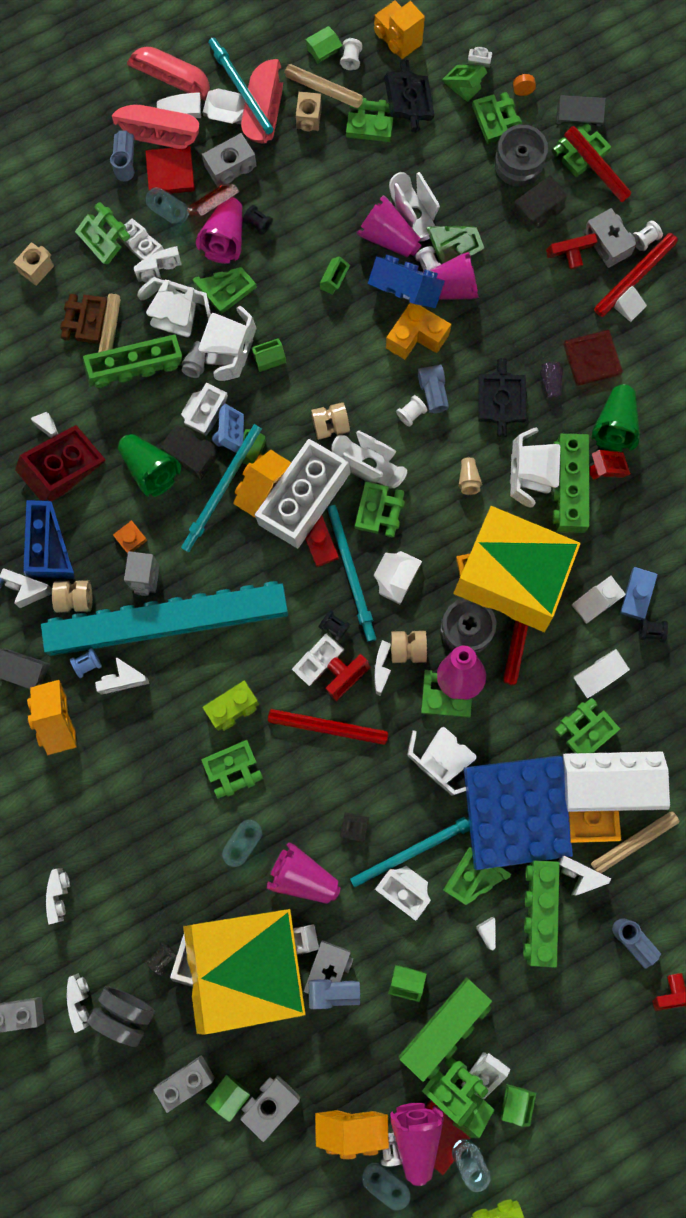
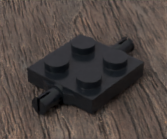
M403 59L400 61L401 72H387L384 76L390 116L408 119L411 132L416 133L420 131L419 120L431 121L435 116L428 76L417 75L411 72L409 60Z
M502 358L497 360V372L493 374H479L478 422L497 423V437H501V435L502 437H507L508 423H525L526 375H514L507 372V359L503 358L502 361Z

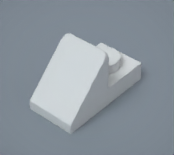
M2 569L0 578L6 582L5 586L19 591L14 602L19 608L52 594V588L49 585L10 570Z
M610 576L575 601L572 607L587 624L626 594L613 577Z
M116 658L119 677H116V674L101 677L102 681L95 682L97 692L101 695L149 684L146 676Z
M562 856L558 860L559 867L562 868L561 873L574 879L576 875L579 876L571 895L576 896L609 884L611 878L566 856Z
M483 1052L469 1073L477 1075L488 1089L487 1095L482 1098L485 1099L507 1078L510 1069L491 1054Z

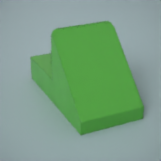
M456 65L442 80L444 84L468 102L481 89V79L487 74L484 65Z

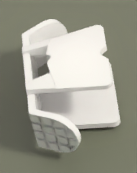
M399 172L389 182L391 197L395 202V208L421 238L420 241L428 240L430 237L426 228L435 226L433 220L440 205L420 172L416 173L417 194L412 188L410 177L404 172ZM412 208H418L422 212V216L417 219Z
M153 277L138 291L137 297L140 300H146L158 291L146 311L148 316L153 317L150 325L154 328L189 338L192 332L197 303L205 305L208 320L210 318L211 312L207 294L194 290L192 287ZM175 289L181 290V291L185 292L186 294H182V293L176 291Z
M241 306L236 309L241 318L246 322V326L212 313L198 348L201 353H207L205 357L206 364L224 365L217 368L213 373L214 378L219 381L240 377L253 343L256 325L253 317Z
M537 427L519 434L513 440L511 454L510 496L527 507H534L535 500L521 490L520 487L548 494L551 492V487L556 488L559 486L560 445L522 446L524 439L539 431Z
M361 431L356 432L360 446L351 442L345 435H338L334 439L332 452L349 461L350 472L367 482L388 486L389 488L398 487L405 479L407 469L403 466L397 467L389 462L396 451L386 444ZM366 458H372L377 466L373 468L362 461Z
M442 727L436 733L422 758L419 759L413 753L417 732L413 730L407 756L451 796L466 791V787L454 790L447 782L460 773L464 767L475 761L476 755L465 745H459L457 738L445 727Z

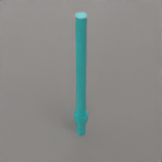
M211 38L208 43L214 51L215 59L224 67L265 133L271 134L274 128L232 65L226 49L220 46L216 38Z
M255 424L252 426L196 523L193 522L190 526V533L181 546L183 550L190 552L198 536L201 537L204 533V526L260 434L262 428Z
M331 505L327 507L359 613L357 615L359 625L363 626L367 642H373L377 640L372 626L373 617L365 603L336 505Z
M462 817L456 820V824L350 878L354 888L459 833L464 834L470 831L469 817Z

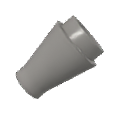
M199 341L194 342L193 347L181 363L182 372L192 378H198L204 372L206 353L199 351Z

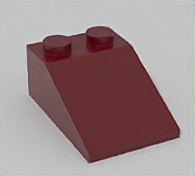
M75 425L21 454L15 471L40 501L52 502L102 465L106 459L78 426Z

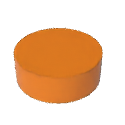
M522 74L516 77L513 81L514 93L518 96H527L534 92L536 89L535 78L530 74Z

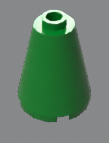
M622 384L613 388L592 430L591 438L597 441L596 445L607 451L622 452L623 448H629V451L638 446L640 431L636 392L629 385Z
M135 434L125 435L120 439L118 451L145 496L149 497V494H152L154 497L159 496L173 486L175 483L173 480L176 473L180 475L181 464L175 457Z

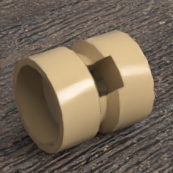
M343 402L330 405L328 410L324 407L311 410L318 440L331 437L333 432L337 435L350 432L348 416ZM330 419L331 423L327 424L326 420Z
M89 580L75 581L74 584H71L69 581H55L52 588L54 611L56 613L70 612L71 609H74L76 612H90L92 608L91 582Z
M391 631L392 663H406L407 659H410L412 663H425L427 661L426 631H412L410 635H407L405 631Z

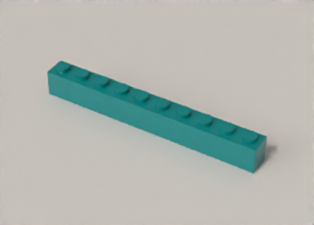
M277 581L264 583V587L254 588L253 585L240 587V591L230 592L229 589L216 591V595L206 596L205 593L192 595V599L183 600L181 597L168 599V603L159 604L157 601L144 603V607L135 608L133 605L120 607V611L111 612L109 609L96 611V615L87 616L85 613L72 615V619L50 618L48 623L41 624L44 652L49 656L89 650L90 648L96 649L287 617L288 610L283 583L278 584Z

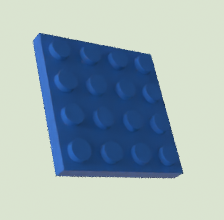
M563 756L464 767L474 869H488L530 863L532 860L544 861L562 858V856H573L572 843L570 841L569 813L565 800Z

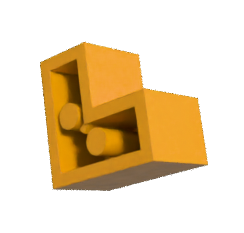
M394 0L375 14L374 31L379 38L384 39L394 54L403 59L422 45L425 16L411 1L401 7Z
M409 303L386 337V349L404 360L417 342L438 353L449 336L451 324L424 307Z
M269 450L264 455L260 454L253 464L249 463L243 471L245 477L235 490L237 496L233 504L255 517V513L292 462L273 450Z
M60 680L30 687L31 698H28L27 702L31 715L28 716V722L31 730H36L38 745L44 747L47 755L76 748V732L68 715L67 696Z
M339 1110L315 1113L316 1147L325 1149L327 1154H340L341 1159H354L356 1154L359 1153L371 1156L377 1155L378 1150L389 1149L387 1114L376 1111L350 1114Z

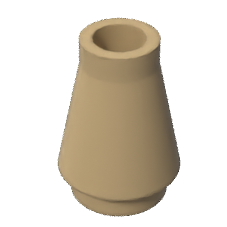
M462 459L458 487L463 494H476L480 492L482 482L475 459Z

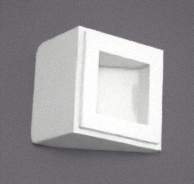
M631 286L617 300L614 308L632 322L647 305L637 290Z
M45 412L31 418L35 426L52 438L58 435L54 421L49 413Z
M491 917L477 925L476 929L487 948L494 950L496 948L495 918Z
M314 924L293 928L297 954L319 949Z

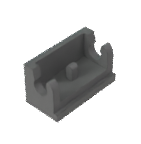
M560 95L557 103L556 124H561L563 121L596 123V126L601 127L604 123L606 98Z
M0 648V679L29 689L30 687L43 684L50 666L49 663L7 648Z

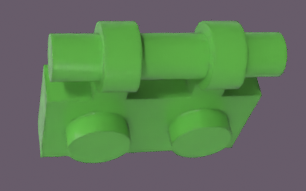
M507 92L500 95L501 101L498 102L494 94L473 100L472 107L487 144L499 141L501 135L508 128L522 125L520 116H517L514 110V101ZM501 112H505L508 118L504 119Z
M362 98L363 103L359 108L350 106V108L358 109V113L349 112L346 137L383 142L391 141L393 117L385 116V112L390 113L389 104L386 103V100L375 102L366 101V98ZM365 110L378 111V115L365 114Z
M588 123L576 127L601 157L610 152V144L597 131L591 136L588 134L591 131V126ZM561 138L557 145L551 149L554 156H558L561 153L566 154L561 162L575 177L590 167L566 138Z
M99 202L94 207L98 215L94 217V215L87 214L75 232L103 264H109L121 248L116 241L117 238L120 237L125 242L130 238V234L126 231V226L115 219L111 209ZM105 222L111 227L109 232L103 227Z
M365 481L355 529L378 534L379 527L382 525L387 527L385 536L393 538L396 529H399L400 521L398 518L400 510L404 507L405 501L403 497L405 492L395 490L394 497L387 496L388 486ZM385 505L391 507L389 517L382 516Z
M590 698L586 703L582 702L579 704L577 710L569 717L565 716L560 721L561 724L554 729L560 737L567 731L570 732L573 737L566 744L574 753H593L620 730L618 725L604 710L597 716L592 712L598 705L593 698ZM585 717L589 723L579 730L575 724Z
M247 740L201 759L210 782L213 783L221 780L223 786L214 790L217 799L226 795L230 797L235 794V791L246 786L248 788L253 787L256 782L263 779L260 770L254 773L249 771L248 767L257 762ZM241 770L243 777L230 783L228 776Z
M450 1057L445 1062V1065L449 1068L446 1075L438 1071L422 1092L457 1125L462 1127L477 1106L471 1099L472 1095L477 1093L483 1098L487 1095L488 1089L477 1075H472L467 1071L466 1065ZM458 1079L465 1082L462 1089L455 1085Z

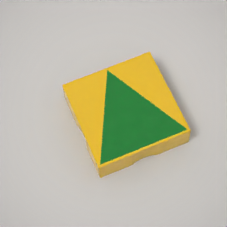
M490 506L453 594L485 608L500 611L518 622L545 633L555 614L580 542Z
M290 909L183 926L187 961L193 981L192 1000L197 1034L206 1035L305 1015Z

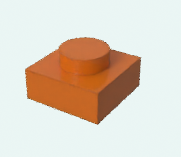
M132 520L113 534L127 554L128 551H135L147 541L146 537Z

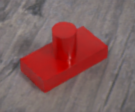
M593 233L551 244L546 249L547 256L551 258L566 254L569 268H579L583 266L580 250L591 248L597 243L596 234Z
M598 450L592 453L595 464L589 467V474L594 480L602 476L624 478L630 475L623 452Z
M321 515L305 538L316 567L339 559Z
M360 654L346 666L338 657L333 658L327 665V668L336 678L326 687V690L337 701L371 668L368 660Z
M682 973L667 976L671 994L657 996L652 1000L655 1011L686 1006V986Z

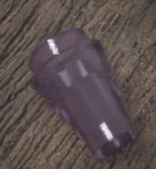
M560 362L542 364L540 374L548 398L562 396L563 367L560 366Z

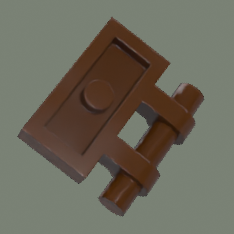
M69 294L68 301L65 302L64 306L66 311L64 321H61L60 325L62 330L61 339L70 340L71 333L76 332L75 338L77 341L100 344L107 298L84 294L82 303L77 302L78 295ZM80 313L78 322H73L75 314Z

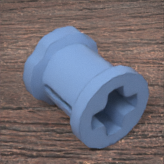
M90 648L88 653L76 659L74 657L70 659L72 667L79 678H82L84 673L96 667L98 669L102 667L93 648Z

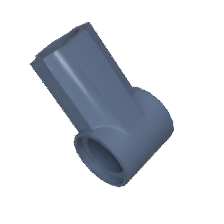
M118 131V133L114 134L113 154L110 158L115 177L120 181L132 179L135 173L133 168L135 138L133 134L127 131Z
M442 365L419 368V384L421 389L424 390L429 413L436 414L447 410L449 405L444 387L445 376Z
M622 918L613 924L612 931L615 938L623 943L643 968L646 969L659 960L661 953L645 936L636 922ZM630 925L631 934L624 938L622 930L624 926Z
M328 979L308 981L310 1009L360 1005L359 981L332 982V980Z

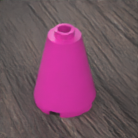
M383 195L380 198L383 203H378V205L376 204L361 225L364 231L359 230L357 235L402 256L408 257L410 254L415 256L422 246L418 243L421 238L388 198Z
M223 198L197 235V249L200 251L201 248L205 252L206 258L217 263H230L232 259L236 261L241 253L243 206L236 198Z
M470 252L463 253L431 269V271L438 273L437 278L445 281L439 299L479 298L474 269L471 265Z
M459 646L440 663L437 670L438 685L442 692L452 699L469 700L481 692L486 682V671L472 648Z
M288 843L289 850L283 849L274 864L270 874L274 876L273 883L268 881L267 889L326 904L331 900L335 901L340 892L338 880L296 845Z
M425 1103L400 1105L396 1108L397 1112L395 1114L393 1111L390 1113V1121L403 1170L408 1181L413 1185L422 1186L432 1179L444 1121L443 1112L436 1106H433V1110L426 1109Z

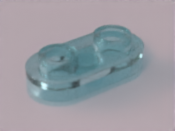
M158 187L148 191L146 204L152 211L174 224H182L186 221L188 208L185 203ZM159 197H162V203L158 205L157 200ZM177 209H180V215L176 217L175 212Z
M246 820L238 826L222 852L223 860L226 864L238 867L246 862L262 837L261 826L253 820ZM248 828H252L255 832L251 838H248L245 834ZM234 849L240 851L238 859H234L231 856V852Z
M469 1139L458 1141L452 1149V1158L466 1186L473 1192H481L488 1187L491 1180L487 1165L479 1148L473 1141ZM467 1149V1152L464 1155H461L462 1152ZM478 1171L477 1175L472 1177V1174Z
M379 1163L369 1164L364 1169L362 1175L363 1185L371 1194L393 1210H402L408 1205L410 1191L404 1181ZM373 1173L380 1174L378 1181H373L370 1178ZM395 1189H399L402 1192L398 1198L392 1196V1192Z

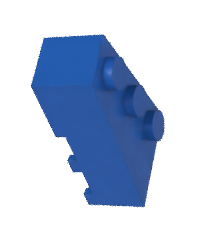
M387 254L385 258L376 256L368 281L369 285L385 292L393 293L399 298H406L410 300V303L436 308L445 282L437 278L438 273L427 269L423 273L418 271L419 266L409 262H405V265L399 264V258Z
M27 500L24 548L25 576L28 578L75 579L52 502Z

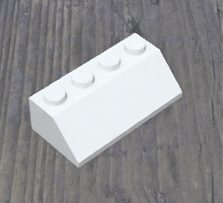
M663 752L563 754L565 800L568 812L669 810V775Z

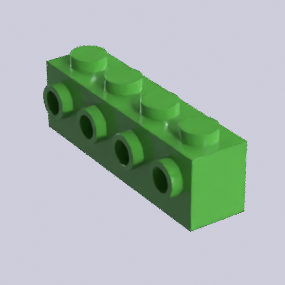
M176 334L85 355L83 356V366L89 386L102 388L108 386L109 382L117 380L119 382H127L134 376L142 375V377H148L155 374V371L163 369L164 371L175 370L181 365L182 354Z
M560 434L557 441L553 442V444L560 445L559 486L553 488L552 494L553 501H556V510H553L552 522L556 524V532L585 533L589 528V434Z
M532 860L526 866V881H529V891L525 893V907H528V917H525L524 932L528 934L527 944L524 943L523 957L527 959V964L530 966L557 967L559 862Z
M466 977L399 1055L400 1061L422 1082L427 1077L431 1080L439 1071L440 1067L438 1064L445 1057L448 1060L457 1050L455 1044L460 1038L466 1039L475 1028L472 1024L478 1017L483 1019L492 1008L489 1004L492 1000Z

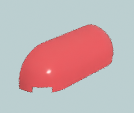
M141 47L134 51L127 61L128 66L182 91L200 93L201 99L204 101L208 91H210L208 78L202 70L157 48Z
M279 59L268 60L260 64L253 71L249 81V91L274 128L271 134H266L245 102L241 122L243 133L253 142L260 144L272 140L275 132L283 90V82H279L278 69L281 68Z
M128 105L116 110L112 115L114 124H118L123 131L133 134L137 141L185 149L196 140L199 133L198 120L185 113L144 105Z

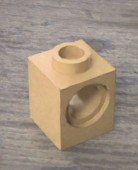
M299 92L296 110L297 129L319 131L321 94Z
M32 242L13 262L18 272L36 286L54 267L49 251L43 246L38 248ZM39 260L37 264L31 265L34 261Z

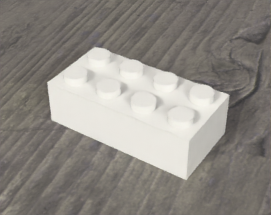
M308 439L255 513L258 525L298 549L350 475L349 461Z

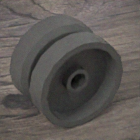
M516 125L508 128L501 135L497 146L495 170L498 177L512 186L524 187L534 183L543 171L548 154V143L544 134L530 125Z
M464 598L456 600L448 607L441 621L440 634L442 641L450 651L459 646H468L478 654L491 642L496 632L497 621L491 608H485ZM466 624L471 626L470 631L465 629Z
M105 986L98 998L102 1007L92 1010L87 1023L93 1029L112 1040L131 1047H138L145 1034L140 1025H148L155 1013L154 1008L129 993Z

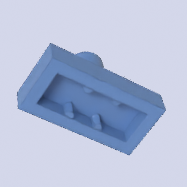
M224 404L219 409V430L212 436V440L217 446H224L237 453L244 440V414L227 404Z
M637 567L632 569L620 614L639 620L646 617L657 578L656 573Z

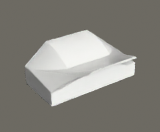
M222 89L208 91L203 116L226 123L241 124L245 100L240 93Z
M206 383L201 391L192 393L181 413L185 419L184 424L206 436L219 418V409L227 400V392Z
M402 551L398 553H385L374 573V577L379 585V594L400 605L422 561Z
M407 866L397 870L389 869L375 888L376 891L415 921L431 901L427 893L428 882Z

